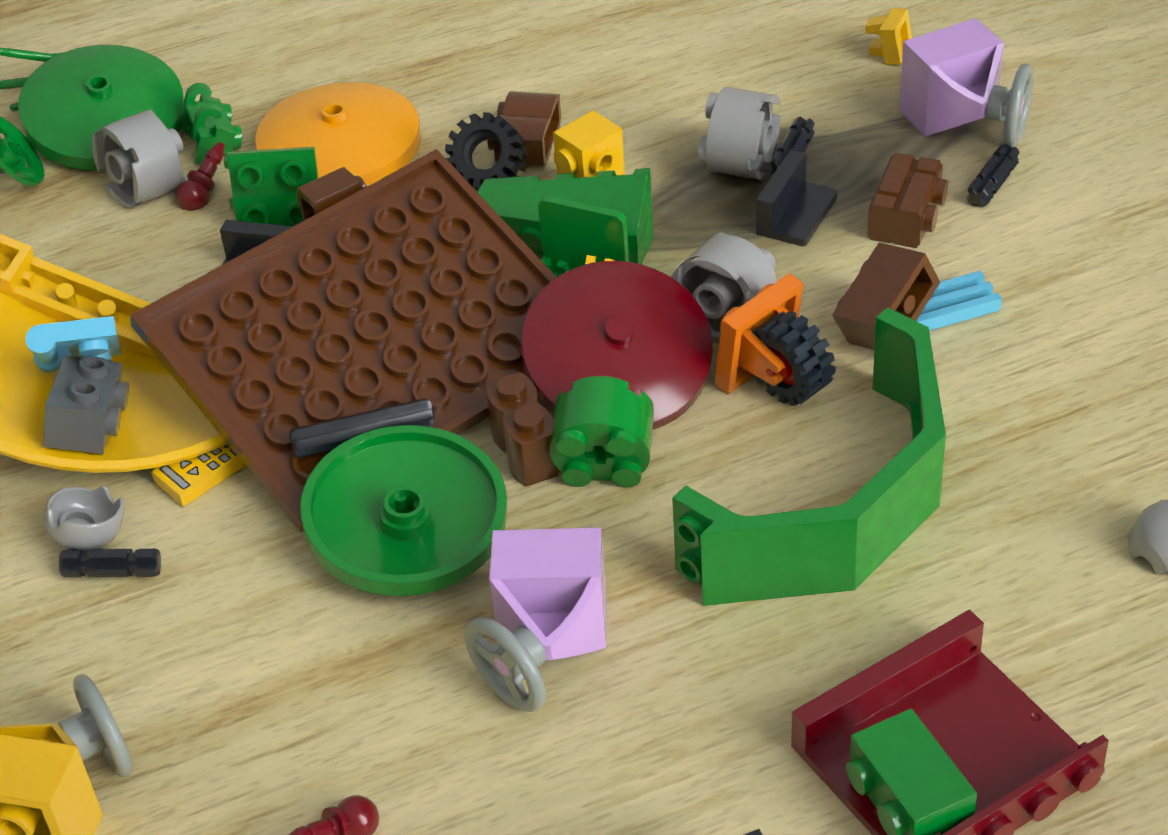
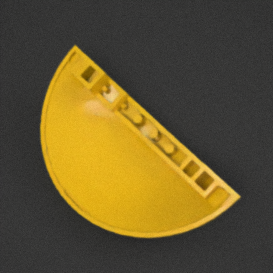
M0 234V454L29 464L58 470L90 473L129 472L162 467L192 459L226 445L227 442L131 327L130 315L151 304L150 302L34 257L32 246ZM114 316L120 339L121 355L111 356V362L122 363L121 382L129 383L127 407L125 411H121L117 437L109 436L103 454L43 447L45 404L58 370L47 373L37 367L34 361V354L28 349L25 341L28 330L33 326Z

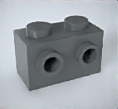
M64 355L45 404L43 447L96 454L104 453L109 436L117 437L121 411H125L127 407L129 383L121 382L122 363L107 361L97 356L80 358Z

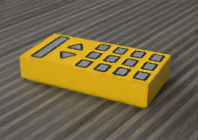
M227 443L220 448L192 459L157 467L151 472L155 484L184 507L246 465Z

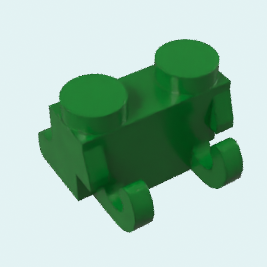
M195 83L187 89L180 123L182 132L187 133L190 138L197 141L194 151V160L197 164H201L202 160L205 159L207 151L218 142L224 143L223 154L232 152V150H239L242 144L241 127L231 124L232 109L230 104L221 103L220 99L211 97V89L204 83ZM200 94L199 101H195L196 96Z

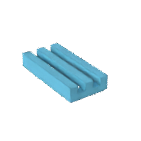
M981 271L941 281L916 321L929 327V331L1000 311L1002 298L998 292L993 294V286L990 282L984 283L985 276Z

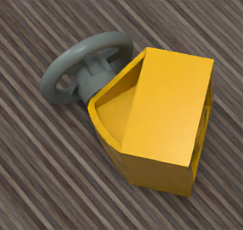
M77 675L73 680V689L81 712L58 722L59 725L45 723L0 726V835H94L103 813L83 761L101 751L116 775L127 777L131 774L133 765L125 741L101 693L87 675Z

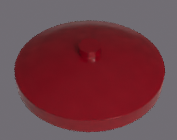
M595 262L576 267L558 276L535 298L528 310L522 330L521 356L525 375L534 383L540 401L552 413L555 411L558 394L563 391L564 395L570 391L573 382L581 378L593 376L614 377L629 382L628 390L640 397L641 391L650 397L654 406L653 430L676 420L694 404L706 384L712 361L713 341L711 329L706 315L697 300L684 286L672 277L654 268L632 262Z

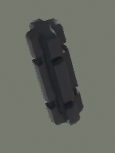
M799 116L793 120L789 127L790 129L785 134L777 152L770 161V166L772 167L770 174L772 176L790 150L805 152L809 145L808 143L815 134L813 130L815 123L811 118L805 120Z
M1002 144L996 149L993 156L987 161L967 188L969 193L967 200L970 204L976 203L980 207L989 204L994 194L997 193L1011 174L1010 172L1019 163L1018 155L1020 151L1016 146L1011 148L1006 144Z
M156 548L135 550V553L132 549L88 550L87 553L85 550L68 549L63 550L59 556V572L64 578H77L85 576L86 573L88 577L133 576V573H135L136 577H153L159 575L161 571V554Z

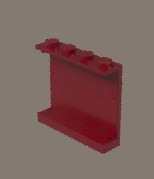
M970 609L792 711L791 747L872 835L888 834L883 829L878 817L877 808L867 794L860 795L849 780L846 764L850 761L851 735L908 709H913L977 792L975 814L942 835H1013L1015 830L1032 819L1035 821L1045 819L1057 808L1062 800L1077 791L1084 793L1091 790L1101 780L1100 777L1105 772L1104 764L1109 740L1104 735H1101L1090 743L1083 742L1080 745L1077 744L981 652L984 622Z

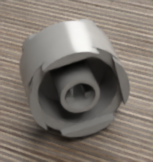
M724 87L719 94L710 93L705 109L706 118L710 119L707 136L703 135L699 143L698 160L706 162L708 170L711 172L762 181L767 175L765 172H760L763 162L770 163L776 151L780 129V115L773 114L772 104L780 105L779 97L773 94L732 87Z
M152 110L142 111L99 128L101 130L94 132L92 136V152L97 170L99 172L106 169L111 182L104 185L111 196L123 207L139 205L175 191L185 181L178 154L183 151L181 137L175 129L167 130Z
M720 232L704 242L673 272L671 277L684 286L697 300L709 322L712 341L719 343L720 323L725 314L732 308L741 307L754 298L765 285L777 282L774 272L776 261L768 250L757 248L754 244L741 237Z

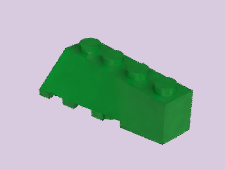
M650 168L635 169L633 174L616 175L615 170L598 171L595 177L575 178L573 173L557 174L553 180H539L536 176L484 179L478 190L479 195L537 256H543L538 204L544 196L557 197L622 212L627 219L629 262L642 265L654 238Z

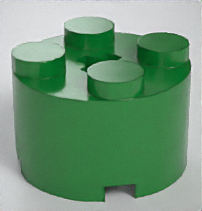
M593 376L581 378L573 382L570 391L564 395L563 391L558 394L550 442V457L555 466L562 471L564 482L574 487L586 486L590 484L591 480L613 481L622 487H633L641 482L642 473L647 469L650 461L654 406L652 400L645 392L641 391L640 397L628 390L629 382L614 377Z

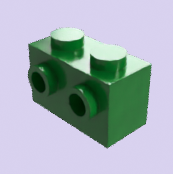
M912 708L851 735L850 761L846 764L849 780L860 795L867 794L875 805L880 823L888 835H935L937 833L942 835L975 814L977 792Z

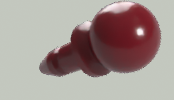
M218 142L208 150L205 159L202 160L197 171L190 170L187 174L188 180H185L178 186L175 198L181 209L194 211L208 204L210 198L209 191H212L215 187L212 178L218 169L217 165H220L223 159L224 143Z
M361 795L349 796L343 799L337 807L330 806L322 811L320 820L309 823L307 826L298 827L289 835H372L379 825V812L376 805L369 798Z

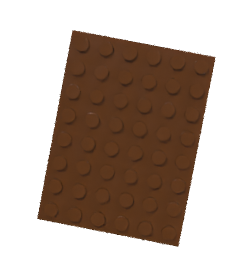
M436 149L130 315L131 327L299 531L303 532L300 506L304 486L316 465L332 450L304 457H296L290 446V430L426 398L430 400L435 415L434 424L431 427L459 435L489 416L486 384L488 381L517 372L525 375L521 356L524 321L535 298L557 277Z

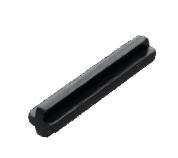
M423 398L293 428L290 430L289 441L296 457H304L333 450L355 436L379 428L400 425L431 427L434 424L435 415L430 400Z

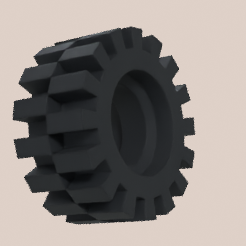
M483 112V118H480L475 113L469 115L471 123L467 124L463 119L457 123L462 129L458 134L451 130L448 137L453 140V144H445V152L450 155L446 159L477 192L484 179L518 177L516 175L518 170L525 172L527 165L522 159L528 158V150L523 147L526 142L518 131L501 116L497 115L495 118L491 113ZM485 140L497 141L501 148V155L497 163L489 169L476 168L472 161V154L475 148Z

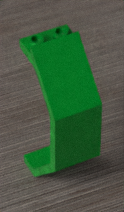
M888 307L876 317L872 390L896 401L908 410L913 440L847 502L831 507L743 516L731 512L687 485L672 497L675 569L687 580L693 583L698 582L702 585V606L854 591L940 507L946 431L929 327Z

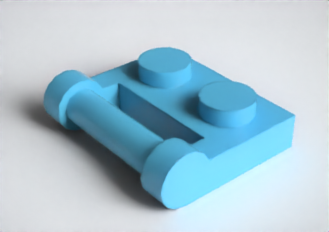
M114 316L36 325L29 329L26 334L25 341L28 349L34 354V361L37 367L47 373H52L59 369L64 355L80 358L97 356L107 361H112L111 356L121 355L120 339Z

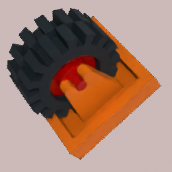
M789 273L776 283L765 285L754 298L741 307L732 308L725 314L720 323L721 332L716 357L717 366L714 383L724 393L729 395L751 378L757 376L756 379L760 385L763 383L768 385L766 392L772 397L778 393V401L784 404L789 401L790 406H796L799 403H804L832 382L834 379L832 375L835 374L836 367L830 364L835 361L833 353L826 352L825 350L829 343L826 338L822 340L818 338L817 334L820 330L815 325L810 328L807 326L808 319L803 315L798 317L803 282Z

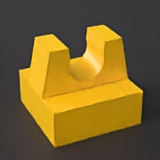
M892 8L888 15L869 18L865 25L866 34H877L881 38L872 40L868 47L870 55L884 57L885 65H901L903 41L912 39L907 9Z

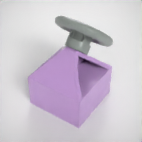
M977 18L903 41L899 111L925 137L984 117L990 120L1005 122L1004 144L1011 148L1017 147L1023 136L1029 113L1033 89V68L1030 64H1022L1016 72L1011 90L1000 86L1004 42Z
M601 527L493 530L489 581L495 620L487 617H477L471 620L465 630V642L474 666L487 685L504 702L517 710L534 712L544 704L546 691L538 667L546 660L568 658L606 648L607 597ZM481 634L491 637L497 644L491 645L481 637ZM522 679H525L527 683L529 695L527 694L521 682Z

